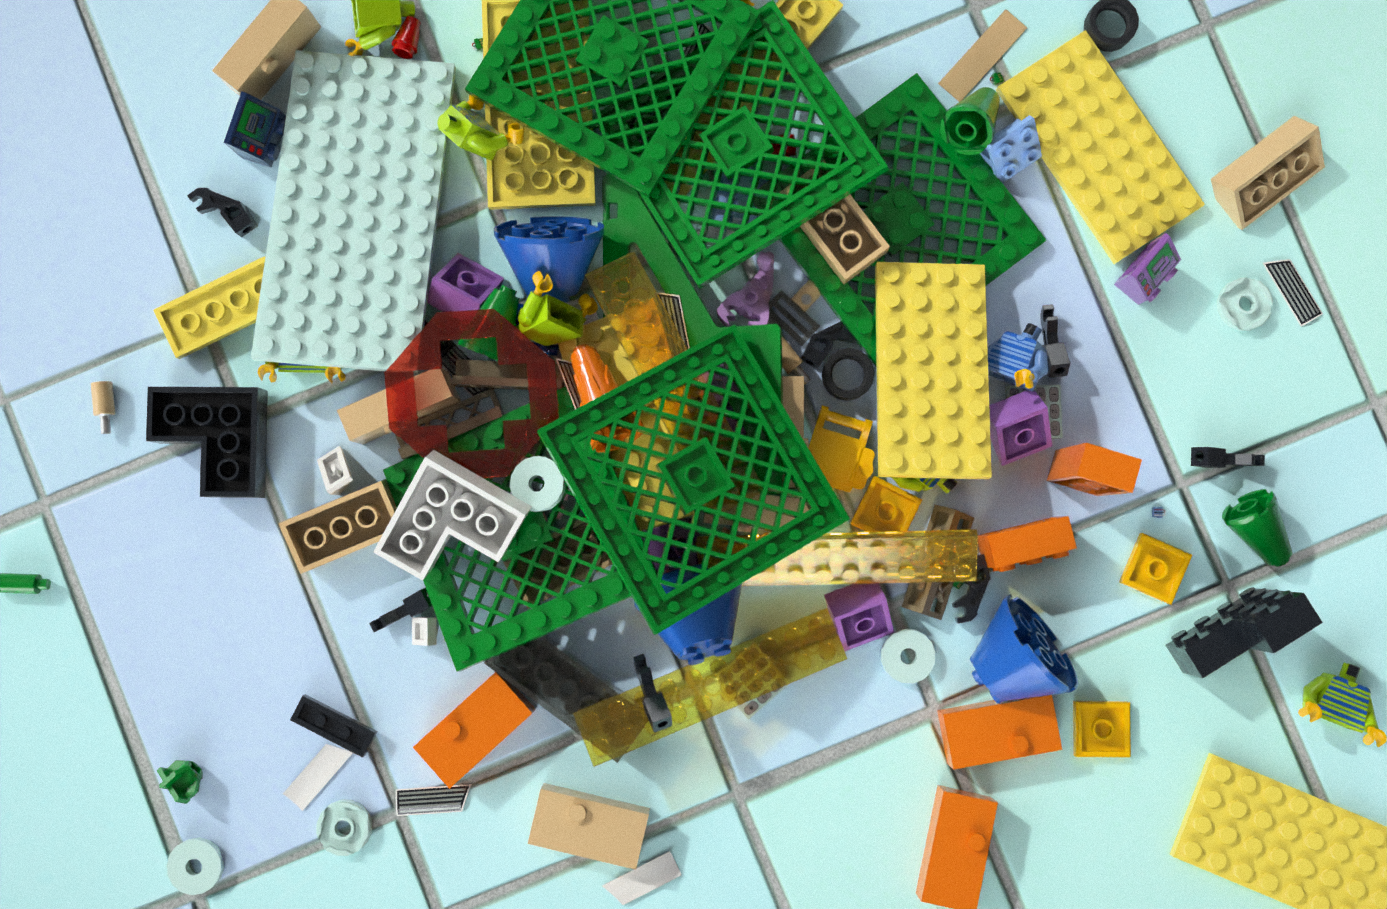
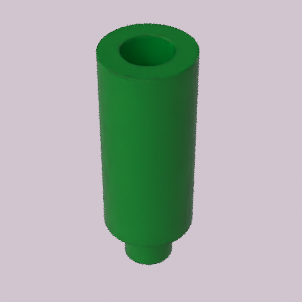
M0 573V593L39 594L41 590H49L51 586L50 579H42L40 574Z

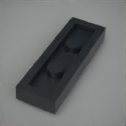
M306 694L302 695L290 718V721L362 758L368 752L378 732Z

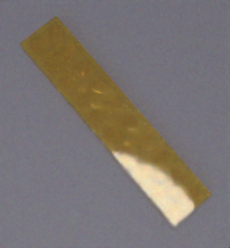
M634 251L585 274L587 283L638 376L688 349ZM703 376L695 379L696 381L706 383ZM684 386L672 391L671 394L682 397ZM690 386L687 398L701 402L704 390ZM709 392L706 404L719 407L715 397ZM660 399L652 402L656 410H658ZM665 400L663 412L677 416L680 403ZM685 405L682 417L696 421L699 409ZM704 411L701 423L715 427L718 414ZM724 416L721 429L733 432ZM661 418L668 433L672 435L675 422ZM680 424L677 436L691 440L694 428ZM699 430L697 441L707 437L711 444L713 433ZM719 435L716 448L730 452L733 439ZM738 441L735 453L746 456ZM675 443V446L678 449V451H681L688 447L685 445ZM717 455L724 468H726L728 458ZM733 460L731 473L744 476L747 463ZM752 467L750 478L760 481ZM732 480L735 487L727 492L740 495L742 482ZM748 484L745 497L753 499L759 496L762 488ZM718 497L707 503L709 508L716 509ZM724 498L721 511L728 512L736 508L738 502Z
M977 529L826 533L742 583V586L977 581ZM750 535L736 536L747 540L750 539ZM757 535L755 542L766 535ZM698 536L696 541L697 547L706 549L709 536ZM714 537L711 551L725 554L728 540ZM734 542L731 556L747 546ZM697 553L698 564H702L704 555ZM709 557L708 569L723 560Z
M821 609L730 647L731 652L727 655L719 657L712 655L704 658L705 661L700 664L686 665L653 679L656 692H662L672 715L671 727L653 732L644 711L641 699L644 695L640 685L573 712L572 714L592 766H598L846 660L847 656L828 609Z

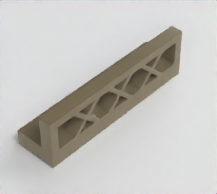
M456 359L455 376H452V384L460 388L557 391L564 387V379L558 364L508 362V364L499 361Z
M489 389L394 431L400 445L398 451L403 460L408 459L503 416L504 412L494 389ZM491 397L495 408L483 413L476 411L480 400ZM475 403L473 409L466 407ZM465 409L471 412L467 420L460 423L452 422L457 410ZM450 414L448 420L442 418L443 416ZM439 419L446 422L443 430L434 434L427 432L431 421ZM425 424L423 430L417 428ZM412 429L421 433L418 441L406 445L403 433Z
M934 505L904 597L903 608L942 620L974 517L956 509ZM960 519H963V523H962L961 529H960V531L958 532V531H957V526H958L959 520H960ZM953 546L954 551L952 556L949 558L950 548ZM945 572V575H946V576H945L944 582L941 583V582H940V579H941L942 573ZM937 598L935 610L932 612L930 610L933 600Z

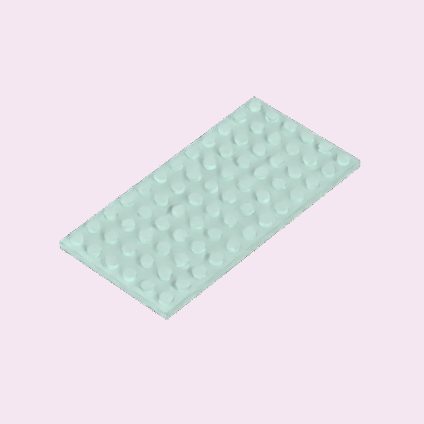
M296 50L251 358L254 361L419 374L448 138L439 130L437 121L439 116L452 105L456 73L455 63L360 55L350 56L348 54Z

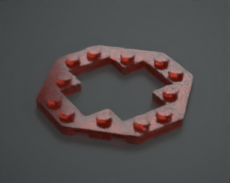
M495 309L437 312L395 362L384 372L389 429L409 444L423 458L435 450L482 478L507 477L540 439L537 433L538 429L557 420L559 417L555 361ZM496 337L498 365L527 363L531 418L503 420L505 448L449 452L447 424L418 425L414 371L442 369L441 340Z

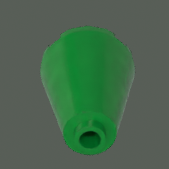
M983 87L948 109L940 125V132L947 145L950 143L955 147L954 151L960 154L974 155L984 151L987 145L991 144L995 133L1000 105L998 93L992 88Z
M504 285L501 286L500 290L494 288L460 336L458 344L476 353H481L491 359L508 364L511 358L520 298L515 296L517 291Z
M1266 489L1249 492L1237 498L1239 503L1232 508L1229 504L1222 512L1224 523L1267 565L1279 567L1289 562L1293 552L1277 498L1272 491L1268 493Z

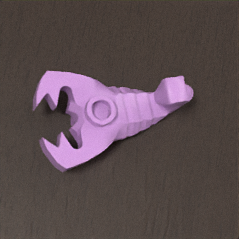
M760 252L757 258L759 266L757 274L741 290H737L728 296L717 308L718 319L724 326L730 327L728 320L736 321L735 315L730 310H735L740 316L743 315L749 320H759L748 321V326L769 323L768 303L772 295L774 281V254L772 252Z

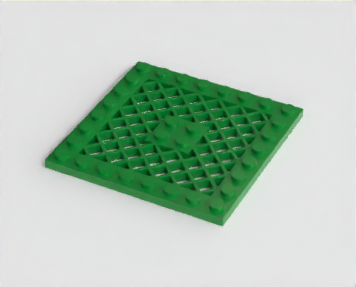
M520 0L465 87L466 93L648 197L651 196L761 16V11L741 0H678L680 2L671 4L670 0H666L667 6L653 9L651 0H607V3L593 6L592 0H588L589 7L575 11L573 2L577 0ZM647 1L649 11L634 14L632 5ZM569 3L571 12L557 16L554 6ZM628 6L631 15L616 19L614 9ZM551 8L553 17L544 19L549 9ZM688 9L690 19L676 22L674 12ZM693 9L703 15L694 17ZM610 11L612 20L603 15L597 23L595 14ZM670 14L672 23L657 27L655 17ZM592 15L594 25L579 29L577 19ZM651 19L653 28L639 32L637 22ZM573 20L575 30L561 33L559 24ZM711 22L713 32L699 35L697 25ZM716 22L721 24L719 29H717ZM633 23L635 32L624 27V25ZM555 25L557 35L543 38L541 28ZM693 27L695 36L681 40L678 30ZM537 31L538 40L530 41ZM674 31L676 41L662 45L660 35ZM590 35L585 45H583L582 36ZM656 36L658 46L649 48L650 42L646 38ZM578 38L580 47L565 51L563 41ZM707 41H711L710 44H709V46L707 47V49H706L705 52H704V51H703V47H702V43H703V42H707ZM559 43L561 52L547 56L545 46ZM697 44L700 54L685 58L683 48ZM541 47L543 57L529 61L527 51ZM679 49L681 59L667 62L664 53ZM521 54H523L524 62L516 64ZM660 54L663 64L648 67L646 57ZM577 57L575 61L579 67L570 69L568 59ZM642 59L644 69L634 71ZM564 60L566 70L551 73L549 64ZM697 63L690 75L687 65ZM545 65L547 75L533 78L531 68ZM684 67L686 77L671 80L669 70ZM527 70L529 80L515 83L513 73ZM665 71L667 82L653 85L650 75ZM586 73L589 83L574 87L572 77ZM591 73L602 78V80L593 82ZM646 76L649 86L634 90L632 80ZM507 77H509L510 84L505 82ZM568 78L570 88L556 91L554 81ZM628 82L630 91L616 95L614 86L623 90ZM550 83L552 93L538 96L535 86ZM610 86L612 96L597 100L595 89ZM683 86L676 98L674 88ZM531 88L533 97L521 90ZM669 89L672 100L657 103L655 93ZM591 91L593 101L579 104L576 94ZM651 94L653 104L639 108L636 98ZM573 96L575 106L560 109L558 99ZM633 99L635 109L620 113L618 102ZM554 100L556 110L544 103ZM614 104L616 114L602 118L599 107ZM670 108L662 121L660 110ZM596 109L598 119L583 122L581 112ZM656 112L658 122L643 126L641 115ZM577 113L579 123L567 116ZM637 117L640 127L625 131L622 120ZM619 122L621 132L606 136L604 125ZM600 126L602 136L590 129ZM656 131L648 143L645 133ZM642 134L644 145L629 149L627 138ZM623 139L625 149L613 142Z
M773 0L758 9L761 11V16L732 64L744 65L742 75L730 73L732 64L730 65L720 82L719 90L716 89L711 96L716 97L714 107L705 106L702 111L703 114L712 115L710 124L698 123V118L687 139L681 145V147H684L682 157L675 156L671 163L679 165L677 175L666 174L665 172L650 197L639 192L699 289L888 171V165ZM708 41L702 45L704 52L711 41ZM697 48L696 50L692 51L691 53L686 55L685 58L700 54L699 49ZM755 49L767 51L765 60L753 58ZM747 52L746 57H740L742 54ZM773 52L780 62L771 61ZM697 63L687 65L690 75ZM750 66L762 68L760 78L748 76ZM684 67L669 70L671 80L686 77ZM769 69L781 71L779 81L766 79ZM665 71L651 78L653 85L667 82ZM787 73L794 83L785 82ZM648 81L644 82L634 90L648 87ZM728 81L739 83L737 92L725 91ZM745 85L758 86L756 95L743 94ZM683 86L674 88L676 97L682 90ZM764 87L776 89L774 98L762 97ZM669 89L655 93L657 103L672 100ZM782 90L794 91L793 101L781 100ZM801 93L809 104L799 102ZM651 94L636 98L639 108L653 104ZM633 99L618 102L620 113L635 109ZM723 99L735 100L732 110L721 109ZM741 101L753 103L751 113L746 105L740 108ZM610 104L600 111L602 118L616 114L614 104ZM759 105L772 106L770 115L757 114ZM778 107L790 109L788 119L776 117ZM660 110V115H661L662 121H663V119H664V117H662V114H663V111H664V110ZM797 110L809 112L807 122L794 120ZM597 113L592 116L593 120L598 119ZM650 113L641 115L642 122L652 124L658 122L656 113L655 116L649 115ZM815 114L823 125L813 123ZM718 116L725 117L717 123ZM637 117L622 120L625 131L630 130L632 125L633 129L640 127ZM619 122L604 125L606 136L621 132ZM758 123L767 124L765 134ZM773 125L786 127L784 137L771 135ZM792 128L805 130L802 140L790 138ZM656 131L650 132V134L645 133L648 143ZM695 131L702 132L699 136L703 142L693 141ZM811 131L824 133L821 143L808 141ZM642 134L627 138L629 149L642 146L638 139L643 140ZM829 135H831L837 146L827 144ZM623 139L613 142L625 149ZM771 143L781 145L779 155L771 154L774 152ZM787 146L800 148L798 158L785 156ZM691 148L702 150L700 161L688 159ZM806 149L819 151L817 162L804 160ZM709 152L716 163L706 162ZM825 152L838 154L836 165L822 163ZM845 156L847 161L842 164L843 158ZM764 161L777 163L774 173L762 171ZM757 163L755 170L747 169ZM783 164L796 166L793 176L780 174ZM686 166L698 168L695 178L683 177ZM802 167L815 169L812 180L799 178ZM704 169L716 171L713 182L702 180ZM820 170L828 171L827 174L819 178ZM722 173L727 180L734 177L732 185L720 183ZM741 176L753 177L751 188L738 186ZM759 179L772 181L770 191L757 189ZM664 181L674 182L672 193ZM778 182L791 184L788 195L776 193ZM681 184L693 186L690 196L679 195ZM797 185L805 186V188L795 193ZM700 187L711 189L709 200L697 198ZM718 190L730 192L727 203L715 201ZM736 193L749 195L746 206L734 204ZM755 197L767 199L765 210L752 208ZM774 200L783 201L772 208ZM678 202L688 203L686 214ZM695 205L707 207L704 218L692 216ZM713 208L725 210L723 221L711 219ZM731 212L744 213L741 225L729 223ZM750 215L759 216L753 221L749 222ZM691 223L702 225L699 235ZM708 226L721 228L718 240L706 237ZM727 230L735 231L725 238ZM705 245H711L712 247L707 249Z
M916 73L855 117L870 141L877 137L875 148L881 156L893 157L892 168H888V171L883 173V175L890 176L889 187L876 185L875 178L871 181V184H866L859 188V190L870 191L868 202L856 201L860 208L865 209L863 212L890 246L887 252L890 257L899 252L898 262H904L905 252L918 254L917 263H923V255L937 257L936 263H942V258L955 259V264H961L962 260L973 262L971 264L985 265L986 287L1047 240L1000 179H997L993 170L980 153L974 155L960 154L954 151L955 147L950 143L948 145L945 143L940 132V125L947 111L918 73ZM897 122L896 132L885 131ZM903 122L916 124L915 135L901 133ZM921 127L929 137L920 136ZM830 136L827 144L837 146ZM882 138L895 139L894 150L881 149ZM900 140L914 142L912 153L899 151ZM919 143L932 145L931 156L918 154ZM937 148L945 158L936 157ZM810 150L805 154L804 160L817 162L819 151ZM825 152L823 159L828 164L836 165L838 154ZM898 158L911 160L910 171L897 170ZM917 161L930 163L928 174L915 172ZM935 164L948 166L947 177L934 175ZM790 165L780 174L793 176L796 166ZM802 167L799 177L809 171L810 168ZM953 169L957 172L961 179L952 178ZM895 178H909L908 188L903 182L894 188ZM914 179L927 181L926 192L913 191ZM769 180L758 190L770 191L772 181ZM778 182L776 193L781 192L790 184ZM933 182L946 184L945 195L932 193ZM951 185L964 187L963 198L950 196ZM970 190L978 200L969 199ZM856 191L850 194L854 200ZM875 192L886 193L873 203ZM755 197L753 202L754 208L765 210L767 199ZM916 198L925 199L924 209ZM774 200L772 208L781 203V201ZM931 200L944 202L942 213L929 212ZM949 203L962 205L961 216L948 215ZM968 206L980 207L979 219L966 217ZM986 211L994 221L985 220ZM932 219L941 220L940 232L929 230L935 225ZM947 221L960 223L958 235L945 233ZM965 224L978 226L977 237L964 236ZM800 226L780 238L781 244L807 278L814 283L820 295L877 368L876 295L875 298L861 296L862 284L875 285V279L863 277L864 270L860 272L858 276L850 280V282H857L855 293L848 282L843 285ZM984 227L997 228L995 240L983 238ZM1002 232H1003V233L1005 234V236H1006V238L1003 239V240H1002ZM920 236L919 248L907 246ZM926 237L939 238L938 250L925 249ZM945 239L957 241L956 253L943 251ZM963 242L976 244L974 256L962 254ZM982 245L993 246V248L981 256ZM885 255L870 266H875L877 262H885ZM863 302L874 304L872 314Z
M735 324L537 431L654 635L850 520ZM723 364L726 369L720 368L718 366ZM709 372L706 383L695 380ZM714 373L728 377L725 389L711 385ZM732 382H734L740 393L730 391ZM684 386L682 397L671 394L672 391ZM690 386L704 390L701 402L687 398ZM709 392L723 396L720 408L706 404ZM728 398L742 401L739 413L725 410ZM660 399L658 410L645 407ZM665 400L680 403L677 416L663 412ZM685 405L699 409L696 421L682 417ZM747 405L755 418L745 415ZM704 411L718 414L715 427L701 423ZM636 412L633 423L621 420ZM641 413L656 417L653 429L638 425ZM724 416L737 420L735 432L721 429ZM661 418L675 422L672 435L658 431ZM743 422L756 426L754 438L740 434ZM680 424L694 428L691 440L677 436ZM611 425L608 437L595 434ZM616 426L631 430L628 443L613 439ZM699 430L713 433L711 444L707 437L697 441ZM761 430L769 442L759 440ZM636 432L651 436L648 448L633 445ZM719 435L733 439L730 452L716 448ZM656 437L670 441L667 454L653 450ZM586 439V443L583 450L579 442ZM591 439L606 443L603 457L588 453ZM738 441L752 445L749 457L735 453ZM675 443L688 446L672 455ZM611 445L626 449L623 462L608 458ZM757 446L771 450L768 462L755 459ZM631 451L646 455L642 468L628 464ZM717 455L728 458L726 468H724ZM776 455L784 467L774 465ZM650 457L663 460L656 465L659 473L648 470ZM589 460L601 463L598 475ZM733 460L747 463L744 476L731 473ZM606 464L621 468L618 482L602 478ZM753 465L766 469L763 482L750 478ZM626 470L641 474L637 487L623 484ZM772 471L785 474L782 487L769 484ZM645 476L660 480L657 493L642 489ZM790 479L794 483L798 492L788 489ZM732 480L742 482L740 495L727 492L735 487ZM665 483L673 497L662 495ZM748 484L762 488L759 501L745 497ZM604 485L616 488L613 500ZM620 490L635 493L632 507L617 503ZM767 490L780 493L778 506L765 503ZM641 495L655 499L652 513L637 509ZM786 496L800 499L797 512L784 508ZM718 497L716 509L703 506ZM724 498L738 502L735 515L721 511ZM660 501L675 505L672 518L657 514ZM743 504L757 507L754 520L740 517ZM806 504L809 510L803 513ZM679 509H681L684 516L694 511L691 524L677 520ZM763 509L776 513L773 526L760 522ZM618 510L630 513L627 525ZM700 512L714 516L711 529L697 526ZM635 515L650 519L647 533L632 529ZM782 515L795 518L779 527ZM719 517L733 521L730 535L716 531ZM655 520L670 524L666 538L652 534ZM739 523L752 526L749 540L736 537ZM675 526L689 530L686 543L672 540ZM758 528L771 532L755 542ZM695 531L709 535L706 549L692 545ZM633 535L645 538L642 551ZM714 537L728 540L725 554L711 551ZM650 540L665 544L661 558L647 554ZM734 542L747 546L731 556ZM670 546L684 549L681 563L667 560ZM690 551L704 555L701 569L687 565ZM709 557L723 560L707 570ZM648 561L660 564L657 576L653 572ZM665 565L679 569L676 583L662 580ZM685 571L699 574L682 584ZM662 586L669 587L674 590L666 594Z
M565 386L510 411L495 420L383 469L396 508H398L424 458L433 450L461 466L472 461L469 470L473 473H476L481 460L490 463V468L484 479L506 492H511L509 488L511 475L515 467L520 463L522 456L527 458L534 456L524 452L529 439L532 438L540 442L535 456H542L546 448L541 438L533 433L575 410L567 387ZM521 439L517 449L509 446V444ZM586 439L579 442L583 450L586 443ZM591 445L589 446L588 453L603 457L604 452H596L595 449L593 451ZM505 449L515 452L510 467L500 463ZM497 450L493 460L484 457V455ZM589 460L598 475L601 463ZM606 464L602 478L618 482L619 477L615 467ZM498 467L508 470L503 484L492 481ZM536 477L533 481L543 484L541 487L542 490L545 482L544 480ZM566 482L565 493L561 501L552 508L553 510L548 520L544 511H529L506 553L501 558L503 562L511 560L507 571L496 567L498 562L494 559H491L489 564L479 560L481 552L476 549L473 556L462 553L466 543L459 540L455 549L448 546L444 547L431 572L424 578L426 590L456 672L466 670L632 597L613 564L610 571L598 566L603 553L606 551L601 543L597 545L588 541L593 528L586 518L578 516L581 509L578 502L576 501L572 513L561 509L566 494L574 497L572 492L568 490L569 487ZM604 485L613 500L616 488ZM620 490L617 503L630 506L624 490ZM618 510L627 525L630 513ZM559 512L570 516L564 531L553 527ZM634 518L632 529L640 531L637 521ZM576 519L587 523L582 538L571 534ZM552 531L562 534L557 549L546 545L555 541ZM633 535L642 551L644 539ZM568 538L580 542L575 556L563 552ZM586 544L598 549L592 564L581 559ZM536 549L532 560L521 556ZM544 549L555 553L549 567L538 563ZM444 550L453 553L450 563ZM561 556L572 560L567 575L556 570ZM460 557L470 560L465 575L455 571ZM519 560L530 564L524 578L513 574ZM648 561L653 572L657 576V571L654 566V563L652 561ZM579 563L590 567L585 582L573 578ZM477 564L487 567L482 582L471 578ZM536 567L547 571L542 586L531 581ZM596 570L607 574V576L592 582ZM494 571L505 575L499 589L489 585ZM554 574L565 579L559 593L548 589ZM453 575L463 579L459 589ZM511 578L522 582L517 596L506 592ZM571 581L582 586L567 593ZM469 582L480 586L474 600L464 596ZM528 586L539 589L534 604L523 600ZM486 589L497 593L492 607L481 603ZM546 593L557 597L542 604ZM503 597L514 600L509 615L498 610ZM463 601L472 604L469 614L466 611ZM521 604L532 608L517 615ZM479 608L489 611L484 626L474 622ZM496 615L507 619L492 626ZM473 627L478 628L482 631L475 633Z

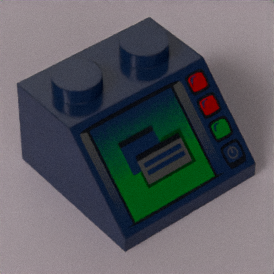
M241 91L223 143L243 159L272 167L273 161H276L280 154L279 144L284 134L286 115L280 109Z

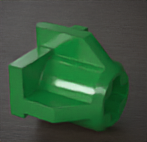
M175 760L168 768L160 767L156 770L162 779L159 788L167 789L175 802L187 804L199 792L203 772L195 762Z

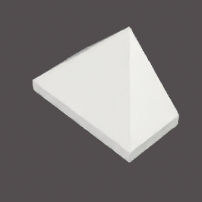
M339 446L317 460L326 491L331 495H340L353 480L343 449Z

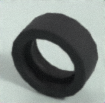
M1099 0L1088 12L1084 20L1083 31H1087L1100 51L1113 52L1124 47L1134 37L1139 26V16L1136 8L1128 0ZM1104 10L1118 13L1124 19L1126 25L1124 34L1118 38H1109L1103 35L1096 24L1098 15Z
M852 348L838 350L828 358L823 366V385L828 393L836 399L844 401L858 399L873 384L875 374L873 363L860 350ZM844 359L858 362L863 368L864 373L860 386L849 391L839 388L834 383L832 377L834 366Z

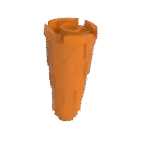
M581 344L574 348L571 362L575 373L573 375L581 399V407L617 388L618 384L608 365L604 364L595 348L588 344ZM636 412L621 420L633 423ZM639 419L638 425L643 426L641 419ZM611 425L595 434L608 437ZM616 426L613 439L624 442L630 436L631 430ZM636 432L634 441L643 433ZM591 439L590 445L593 451L594 449L596 452L605 451L606 443ZM611 445L610 451L620 449V447Z

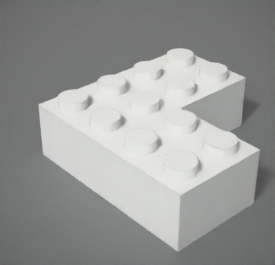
M433 450L424 458L373 553L422 581L431 572L451 535L499 562L532 506Z

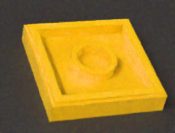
M873 476L850 524L899 548L923 499Z
M1140 533L1119 583L1172 605L1192 555L1144 533Z
M1073 701V755L1076 757H1131L1130 702Z

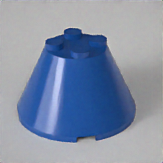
M530 217V223L517 224L515 219L496 225L494 227V236L527 298L530 292L535 291L536 288L532 277L535 272L540 271L543 275V280L548 274L553 283L552 289L542 293V296L548 294L566 303L570 301V296H574L579 292L603 237L604 224L597 222L598 226L592 225L591 219L579 217Z
M702 564L693 565L692 567L701 569ZM679 569L663 574L662 580L676 583ZM685 571L682 584L699 574ZM742 584L658 633L677 658L687 660L689 665H697L704 662L705 657L712 655L719 657L731 652L730 646L734 635ZM662 586L666 594L674 590L672 588ZM634 601L635 607H636L637 610L640 612L638 606L636 605V603H635V601Z
M1012 595L1005 597L970 657V661L975 668L972 672L975 681L980 686L985 684L989 689L990 695L998 704L1003 701L1070 693L1076 690L1079 684L1075 669L1067 653L1061 655L1053 643L1057 638L1048 625L1021 598L1011 599Z

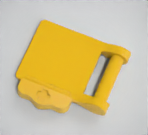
M821 405L809 443V450L831 487L845 492H851L852 488L863 489L867 479L873 473L875 453L872 449L865 447L873 421L869 419L864 421L830 411L829 407ZM825 420L861 431L859 439L824 429Z

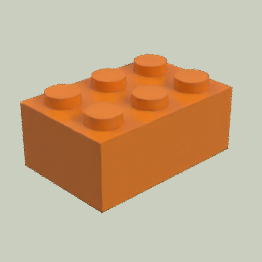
M1069 516L1050 517L976 536L980 554H984L987 567L999 572L1016 569V563H1019V565L1026 564V566L1041 563L1044 556L1046 559L1069 556V550L1077 549Z

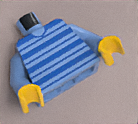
M1028 323L1021 335L1010 331L1004 332L1001 338L987 347L988 375L1033 392L1037 381L1048 373L1047 351L1037 341L1042 329Z

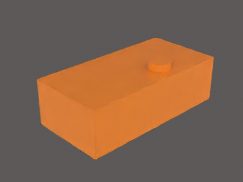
M1082 443L1055 450L1046 481L1095 496L1133 493L1142 459L1090 443Z
M499 669L414 745L413 749L450 789L524 722L536 708L503 671Z
M1052 695L1003 701L1000 704L990 700L937 710L947 764L953 770L1063 750Z
M937 785L916 888V895L921 902L952 909H977L998 802L991 796Z

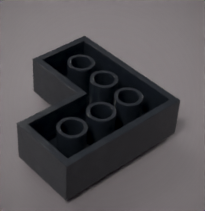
M259 387L147 388L146 441L158 444H201L200 497L265 498L267 390Z
M1251 587L1239 594L1241 598L1232 603L1230 601L1219 606L1216 609L1218 612L1211 617L1204 616L1195 621V627L1187 632L1182 630L1171 637L1172 641L1165 646L1182 673L1204 678L1249 649L1276 653L1323 622L1306 595L1302 592L1279 591L1278 589L1268 590L1266 588L1256 589Z

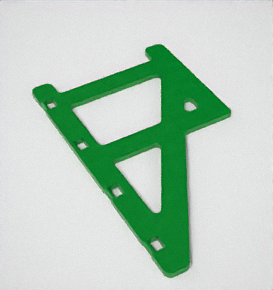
M606 174L602 180V221L604 224L603 318L631 307L630 247L636 243L665 293L680 296L690 348L729 328L716 325L639 192L610 174ZM610 204H617V218L610 219ZM611 285L618 286V300L611 301ZM777 324L736 326L783 405L781 327ZM728 398L733 410L739 413L742 401ZM747 405L745 415L755 418ZM743 422L742 425L746 430V436L754 438L756 426ZM761 430L759 440L769 442ZM718 440L716 448L730 452L732 440ZM738 441L735 453L749 457L752 445ZM757 446L755 459L768 462L771 450ZM717 455L724 468H726L728 458ZM776 455L774 465L784 467ZM733 460L732 468L747 466V463ZM753 465L755 480L763 482L766 469ZM772 471L769 484L782 487L784 474ZM756 487V490L761 493L762 488ZM767 490V494H779L777 492Z

